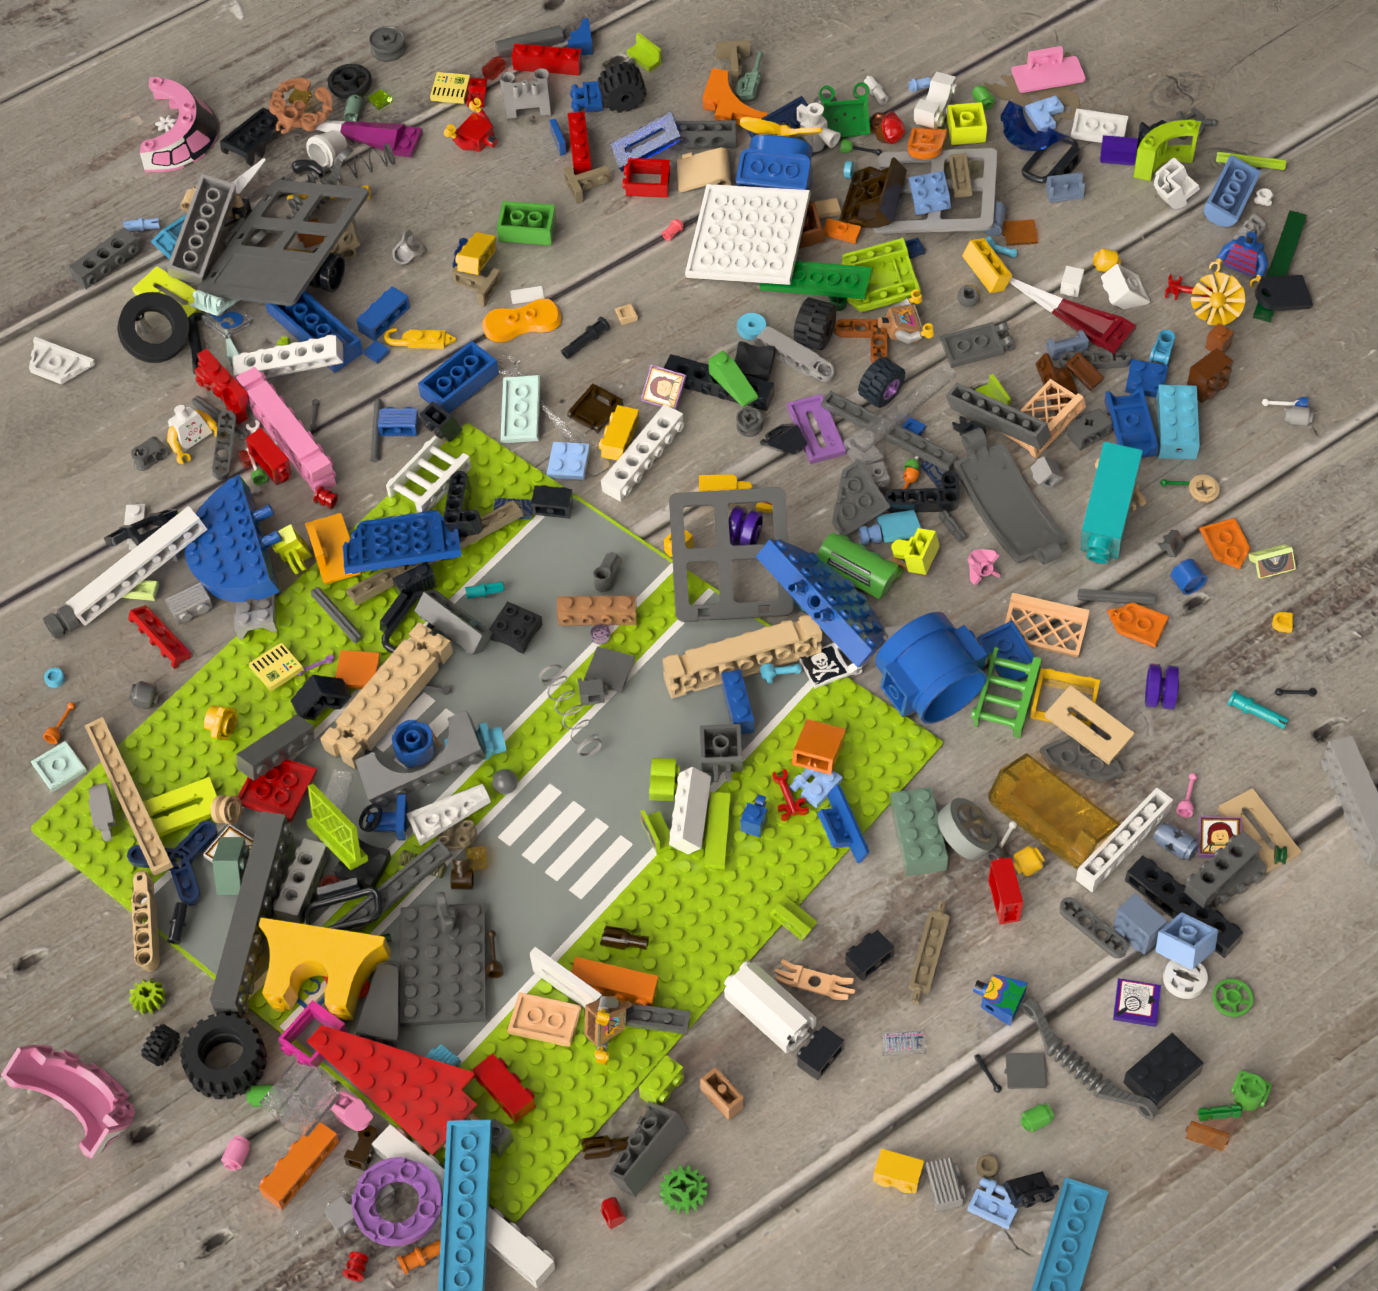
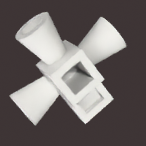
M811 103L807 107L801 104L797 107V120L801 122L800 128H823L820 134L801 136L812 146L813 152L823 149V141L830 148L836 146L840 139V133L827 128V120L822 117L824 107L819 103Z

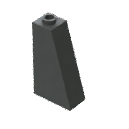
M378 963L355 1033L356 1036L399 1049L401 1031L400 971L392 963Z

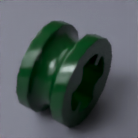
M1275 845L1274 864L1281 862L1282 865H1285L1287 846L1280 848L1279 845Z

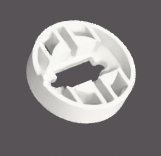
M1171 960L1163 974V982L1167 990L1183 999H1192L1199 996L1204 991L1208 981L1207 971L1201 963L1191 970ZM1176 970L1184 974L1185 972H1188L1189 976H1192L1198 979L1199 981L1195 980L1194 982H1191L1189 980L1176 976V972L1174 971Z

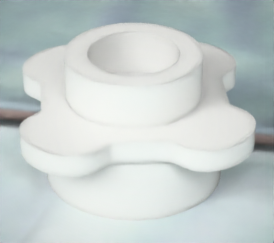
M1263 188L1256 192L1255 203L1266 206L1272 204L1271 198L1274 197V194L1269 189Z

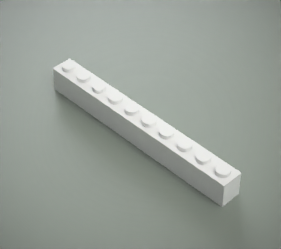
M389 1125L372 1143L375 1153L384 1160L394 1157H405L408 1160L419 1161L426 1165L439 1182L442 1192L443 1209L445 1169L438 1165L439 1161L433 1155L429 1154L427 1156L423 1152V1148L416 1141H409L402 1129L399 1127L395 1129ZM489 1207L487 1247L538 1289L555 1270L554 1257L547 1250L541 1251L537 1247L535 1240L530 1236H523L516 1224L513 1222L509 1224L503 1219L504 1215L498 1209L494 1208L492 1210Z

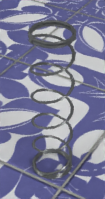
M388 143L384 144V158H385V161L383 160V158L381 157V155H380L375 149H373V148L370 149V151H369V164H370V167L368 166V164L366 163V161L363 159V157H361L360 155L356 154L355 157H354V170H355V173H354V171L352 170V168L349 166V164H348L346 161H343V162L346 163V165L350 168V170L352 171V173H353V175L355 176V178H357L355 158H356V156H359V157L364 161V163L366 164V166L368 167V169L370 170V172L372 173V166H371V159H370L371 150H374V151L379 155V157L381 158V160L383 161V163H384V165H385L386 167H387L386 155H387L388 160L390 161V163H391L392 165H394V164L396 163V161H395V156H394V153H393V151H392L390 145H389ZM327 165L324 167V171H323L324 180H326V178H325V168H326V167H329V166H327ZM340 171V174H339L340 179L338 178V181L340 182V184H342L341 171ZM307 172L309 183H316L312 173L322 182L315 172Z

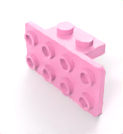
M1062 46L1028 52L1026 65L1014 66L1011 69L1020 93L1085 81V75L1076 56L1063 58Z

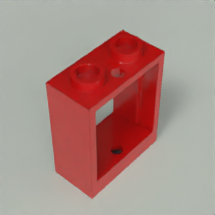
M628 158L627 165H624V176L626 178L622 180V189H625L626 196L668 198L670 160ZM633 173L661 174L660 183L632 182Z
M260 427L246 437L250 456L276 485L286 482L292 475L289 459L266 432Z
M996 858L990 863L988 883L999 925L1018 922L1021 918L1023 899L1012 858Z

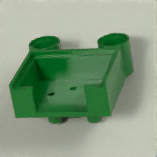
M860 82L854 86L852 93L857 100L831 102L835 96V91L829 85L823 86L818 92V98L824 107L822 117L827 120V128L839 132L840 138L870 134L867 98L869 86L866 83ZM860 86L865 89L863 96L857 94V87ZM825 89L831 93V97L828 99L822 96V91Z

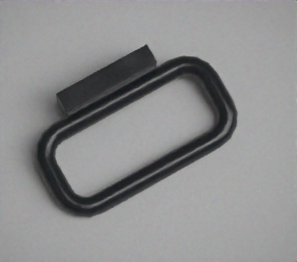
M1054 134L1048 137L1021 170L1023 177L1027 180L1043 184L1047 182L1048 176L1071 174L1081 162L1080 148H1078L1077 140L1063 134ZM1062 141L1072 145L1046 176L1041 177L1028 172L1053 142Z
M426 590L414 592L409 599L408 595L401 592L380 620V630L384 632L381 643L388 652L393 653L397 648L389 642L391 635ZM428 623L426 627L433 631L435 626Z
M357 877L317 888V894L320 900L314 901L305 907L302 914V922L305 925H311V913L316 909L372 895L375 910L372 914L325 928L345 931L373 923L383 913L381 892L374 887L364 888Z

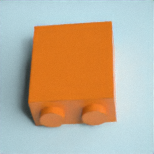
M807 719L793 751L792 765L831 775L844 745L846 729Z

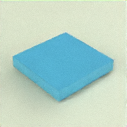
M914 510L877 516V523L880 526L885 543L894 542L897 539H910L911 536L914 537L917 529L921 528Z

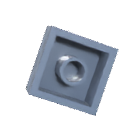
M1134 893L1118 908L1113 928L1122 938L1128 940L1136 951L1146 955L1157 945L1158 931L1166 926L1167 920Z

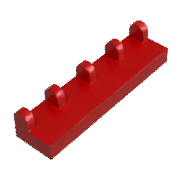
M147 605L130 610L128 620L131 623L135 622L139 626L138 631L141 634H147L150 638L149 643L152 646L157 645L162 650L161 656L163 658L168 657L172 661L171 666L174 669L179 667L180 662L190 659L191 652Z

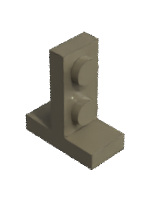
M750 40L716 42L717 59L730 58L732 83L738 82L739 75H742V67L738 65V63H741V58L750 57Z
M608 165L578 175H574L570 166L563 168L564 180L577 204L583 202L582 191L611 182Z
M455 266L452 270L454 283L477 291L478 305L485 307L502 282L500 270L493 268L486 278L480 274L476 275L457 271L458 267Z

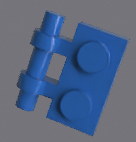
M598 81L583 82V87L578 88L576 84L571 86L570 96L572 98L571 108L573 112H580L581 107H585V112L603 111Z

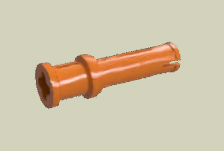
M441 1239L423 1248L415 1247L414 1251L404 1256H397L404 1275H407L408 1271L420 1265L422 1267L425 1266L428 1260L440 1255Z

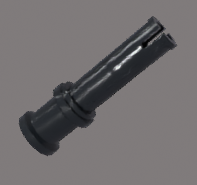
M600 316L597 322L587 326L583 334L561 350L562 355L569 359L589 342L599 339V335L610 330L607 320Z

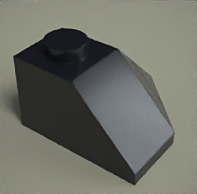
M781 424L766 433V440L764 438L760 441L761 446L783 453H791L792 455L801 452L802 447L807 445L799 426L796 424Z

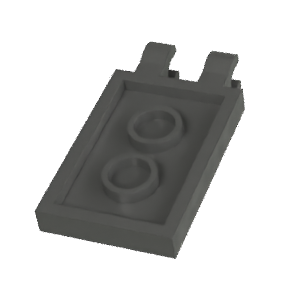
M993 322L940 336V341L950 367L954 368L1002 355L1004 350H1014L1013 343L1015 342L1013 337H1006L1009 335L1007 322L994 326Z

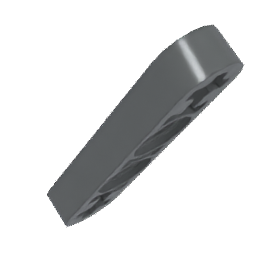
M1119 349L1115 355L1108 350L1065 352L1060 356L1059 366L1060 368L1067 369L1065 367L1066 360H1070L1080 352L1085 358L1091 360L1090 363L1096 369L1125 368L1130 365L1132 354L1126 349ZM1107 357L1109 361L1103 362L1100 358Z
M229 410L222 411L218 419L212 474L218 480L226 479L230 470L236 417ZM226 417H229L228 427H224V419ZM222 433H228L230 435V439L222 440L220 438V435ZM226 450L228 455L220 457L218 451ZM220 463H224L223 472L220 474L218 471Z
M1067 897L1061 901L1060 914L1111 957L1119 959L1126 955L1128 944L1118 933L1076 899ZM1066 906H1067V907L1073 906V910H1072V909H1069V910L1067 911L1065 908H1066ZM1082 917H1087L1091 920V924L1083 925L1079 920ZM1103 930L1107 933V937L1103 939L1098 938L1096 932ZM1114 946H1122L1121 950H1114Z

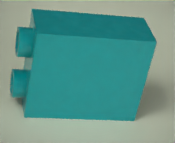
M1109 442L1103 443L1081 531L1080 551L1087 552L1086 559L1092 562L1108 564L1110 557L1119 559L1140 474L1143 450Z

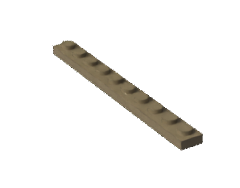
M512 500L481 517L484 527L483 531L478 535L459 537L460 548L463 549L522 517V510ZM436 560V561H434V562H429V561H428V564H429L430 566H432L433 564L439 562L440 560ZM425 562L386 568L346 590L347 594L357 606L394 586L393 577Z

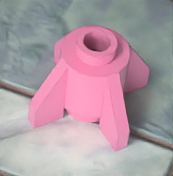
M977 549L971 552L968 556L970 581L977 585L982 579L981 576L985 577L990 574L999 578L1001 574L993 567V563L1000 555L994 550Z

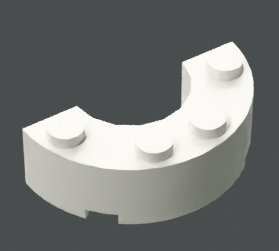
M936 71L931 80L926 100L920 99L914 109V122L916 124L933 129L943 126L944 119L947 117V105L950 104L952 94H955L957 90L955 76Z

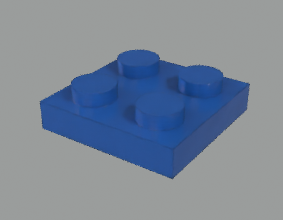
M1131 359L1125 392L1133 393L1138 388L1143 387L1145 396L1156 397L1158 386L1165 385L1168 365Z

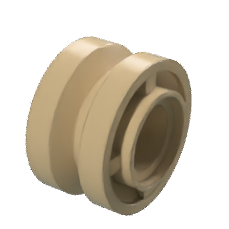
M218 795L215 797L211 805L213 820L218 824H236L242 814L240 799L237 796Z

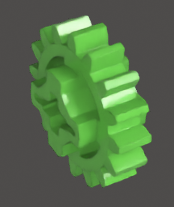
M679 1165L676 1172L671 1168V1175L664 1174L665 1182H660V1188L662 1189L660 1190V1197H664L662 1199L663 1204H669V1211L676 1208L677 1214L685 1210L686 1215H688L691 1208L695 1212L698 1211L697 1204L703 1206L704 1200L702 1198H707L708 1196L707 1191H705L708 1189V1184L703 1183L705 1176L700 1175L698 1177L699 1170L695 1169L692 1172L689 1165L686 1170H683L682 1166ZM681 1188H685L686 1192H682Z

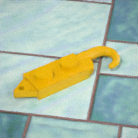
M397 328L389 329L384 334V340L387 344L408 348L444 349L445 346L457 342L455 337L446 333V330L409 329V331L402 335L401 339L390 338V334L396 332Z

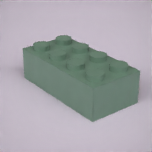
M932 787L892 792L890 807L905 875L913 876L947 871L948 857L943 835L938 824V813Z

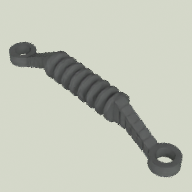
M349 145L336 157L331 175L326 180H323L322 184L337 185L342 161L354 151ZM324 198L319 201L321 204H325ZM319 203L315 208L320 209ZM300 204L297 205L298 210L301 208ZM293 209L292 213L294 216L288 214L286 219H293L298 211ZM261 229L250 241L256 246L267 234L282 231Z
M1026 998L1021 1003L1023 1012L1029 1018L1036 1020L1047 1055L1051 1057L1056 1053L1055 1062L1063 1059L1061 1067L1065 1068L1069 1065L1067 1071L1069 1074L1076 1071L1074 1076L1076 1080L1082 1076L1081 1085L1089 1082L1088 1091L1096 1088L1094 1093L1096 1098H1104L1136 1106L1140 1114L1149 1120H1152L1159 1113L1157 1106L1150 1099L1118 1090L1109 1079L1101 1082L1103 1074L1100 1073L1094 1076L1097 1069L1094 1067L1088 1070L1089 1062L1082 1065V1056L1075 1059L1077 1051L1073 1050L1068 1053L1070 1049L1069 1044L1063 1048L1061 1047L1064 1040L1051 1032L1043 1010L1035 1000Z

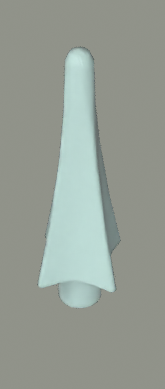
M225 331L227 358L229 359V366H233V356L240 354L234 346L229 332Z

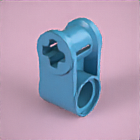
M1162 330L1159 333L1150 354V362L1154 360L1168 365L1175 341V334L1171 330Z

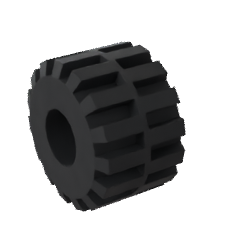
M617 62L613 66H607L606 71L600 73L601 77H598V86L606 108L609 107V110H617V113H622L625 110L628 112L632 108L636 109L639 107L638 104L644 102V98L647 95L646 87L640 69L635 64H628L627 62L619 64Z
M807 297L796 317L794 341L801 345L823 350L829 342L835 326L836 305Z

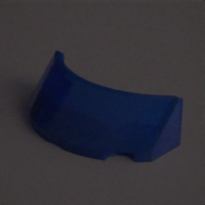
M1008 101L1000 115L1001 122L1004 125L1003 133L1011 144L1021 150L1039 151L1066 137V135L1051 127H1048L1046 132L1038 131L1035 133L1026 122L1023 106L1013 101Z

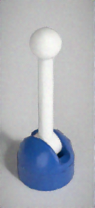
M1299 397L1295 402L1263 399L1262 404L1264 406L1271 404L1308 407V397Z

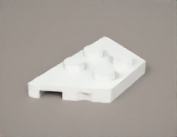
M38 337L33 339L34 349L31 352L32 360L29 365L30 372L63 384L95 365L94 359Z

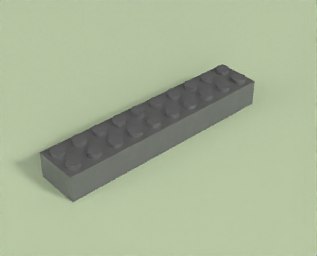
M260 813L210 997V1002L216 1016H220V1012H227L228 1016H231V1013H236L242 1018L244 1014L248 1013L249 994L252 995L254 991V975H257L259 972V956H262L264 953L263 941L265 935L259 927L260 919H272L273 903L279 895L278 884L279 881L283 880L284 876L283 865L288 861V846L292 845L293 842L290 823L287 822L284 814Z

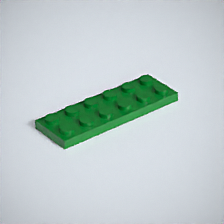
M796 261L790 285L760 283L759 287L762 291L866 299L873 269L872 267Z

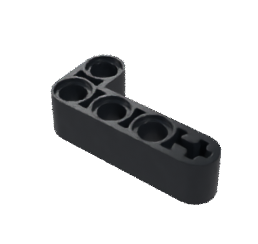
M457 471L451 475L444 513V522L447 530L454 532V529H458L459 537L478 535L484 528L479 512L468 510L472 488L467 473L464 471Z
M953 471L944 472L941 477L940 488L889 490L885 495V499L890 508L886 511L889 513L914 510L915 513L942 512L944 510L948 512L954 511L958 507L960 497L958 475ZM946 481H951L953 484H947ZM947 498H952L954 501H948ZM914 499L916 500V502H910L908 500ZM927 499H934L935 502H930Z

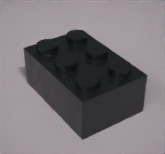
M1171 1033L1126 1072L1123 1083L1134 1094L1150 1099L1159 1110L1201 1073L1204 1062L1174 1033Z

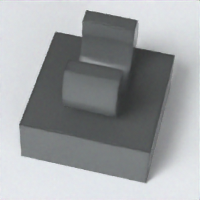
M1171 530L1168 535L1163 536L1164 542L1158 545L1162 551H1167L1169 557H1177L1185 543L1178 530Z

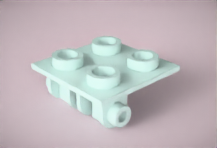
M197 290L193 292L195 302L190 306L218 316L239 300L216 297Z

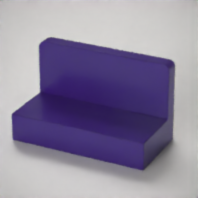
M1103 135L1100 162L1135 165L1138 138Z

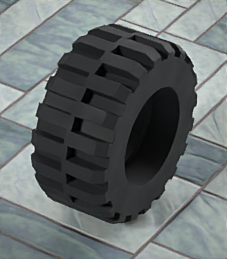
M220 1012V1016L209 1015V1019L205 1021L201 1019L196 1022L198 1026L195 1028L191 1027L188 1031L189 1037H184L183 1047L180 1049L181 1064L195 1090L202 1092L208 1098L213 1095L214 1099L221 1100L222 1096L232 1099L235 1094L239 1093L240 1096L245 1094V1090L248 1087L251 1089V1085H256V1079H261L263 1076L262 1069L264 1070L267 1064L265 1059L267 1051L258 1028L255 1024H251L248 1018H240V1015L236 1013H231V1016H228L227 1012ZM232 1042L243 1047L241 1057L232 1066L225 1069H212L205 1066V1059L208 1053L217 1045Z

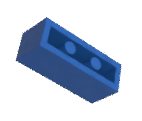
M391 286L356 319L358 331L373 341L377 340L410 308L408 295Z
M741 669L721 673L722 689L731 724H740L741 734L754 732V718Z

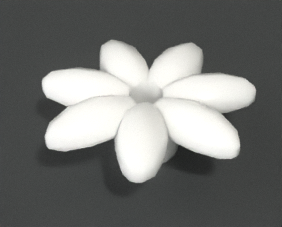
M168 115L166 119L160 117V121L156 122L155 125L159 126L158 131L165 129L167 132L175 125L174 123L177 119H171V115Z

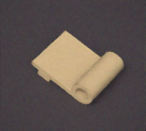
M720 147L694 155L692 152L683 154L681 159H677L679 192L703 187L707 184L731 186L729 151L726 148Z

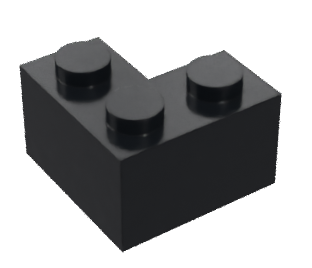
M312 675L290 701L300 717L306 720H315L325 708L341 710L352 696L342 678Z

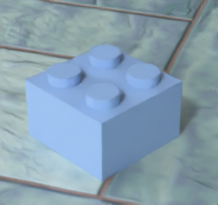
M1181 912L1158 931L1156 952L1193 970L1215 951L1218 929Z

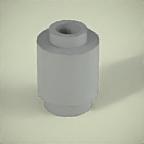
M1286 407L1284 422H1289L1290 425L1307 426L1308 423H1312L1313 412H1310L1308 407Z

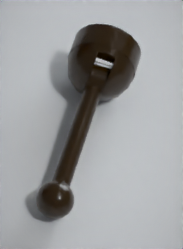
M494 930L488 932L492 961L487 964L486 973L489 978H500L503 976L504 971L502 964L496 960L494 942L496 932Z

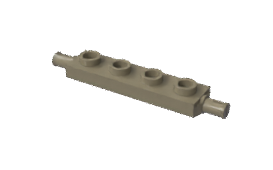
M939 901L937 910L930 911L928 914L909 983V989L914 992L911 1003L915 1004L916 1001V1005H920L922 994H930L950 916L945 914L947 906L945 901L943 906L942 901Z

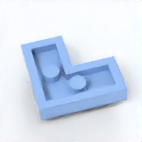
M1056 95L1025 105V112L1039 133L1055 129L1056 122L1051 115L1061 113L1064 110V106Z

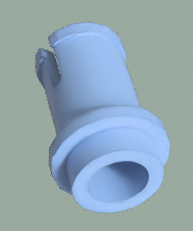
M929 77L917 80L911 79L908 82L909 90L917 92L920 89L930 88L931 80Z

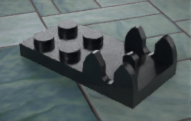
M262 107L220 140L221 151L224 154H228L229 151L244 157L248 165L253 166L255 154L262 159L265 153V145L278 136L285 128L280 126V131L278 132L276 130V124L279 121L277 116Z

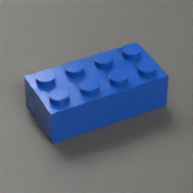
M470 341L418 382L420 397L429 404L433 401L447 413H451L499 374L497 360L473 341Z

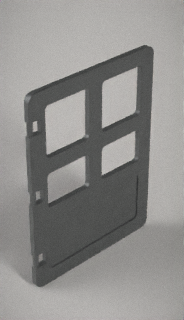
M287 180L274 181L240 227L237 235L230 241L213 265L208 276L201 282L198 290L221 298L286 306L295 304L368 198L369 192L367 188ZM282 192L309 195L291 220L264 217ZM325 196L352 199L334 224L306 221L319 201ZM256 229L284 231L272 248L244 246ZM299 233L326 236L318 250L314 253L286 250Z

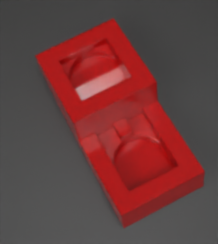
M470 78L467 107H469L471 101L476 105L474 99L479 98L481 101L480 108H484L487 79Z

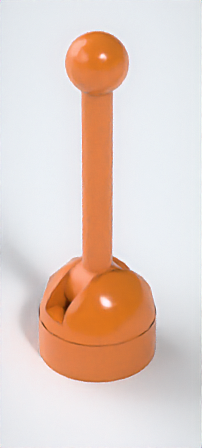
M911 467L905 469L903 478L906 483L903 489H907L910 483H915L918 480L920 473L916 469Z
M69 702L67 710L56 727H49L45 731L43 738L47 742L57 744L61 737L59 728L70 711L75 708V703Z

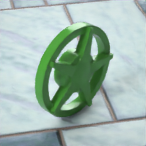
M1225 979L1215 986L1212 993V1001L1219 1012L1236 1018L1245 1015L1251 1009L1253 994L1250 988L1242 981ZM1236 984L1238 986L1236 989L1227 990L1222 985ZM1241 987L1247 992L1249 1000L1242 998L1239 992ZM1220 989L1224 997L1223 1000L1217 1002L1216 992ZM1226 1004L1230 1006L1232 1012L1223 1009L1221 1005ZM1239 1004L1248 1005L1243 1011L1237 1012L1236 1006Z

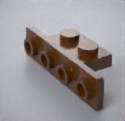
M1044 353L1035 364L1043 385L1051 379L1077 395L1078 391L1069 370L1054 367L1050 355ZM1051 387L1047 394H1057V389ZM1069 397L1060 398L1061 404L1069 403L1068 401L1072 400ZM1058 398L1050 399L1051 404L1058 405ZM1059 409L1054 410L1056 415L1059 413Z

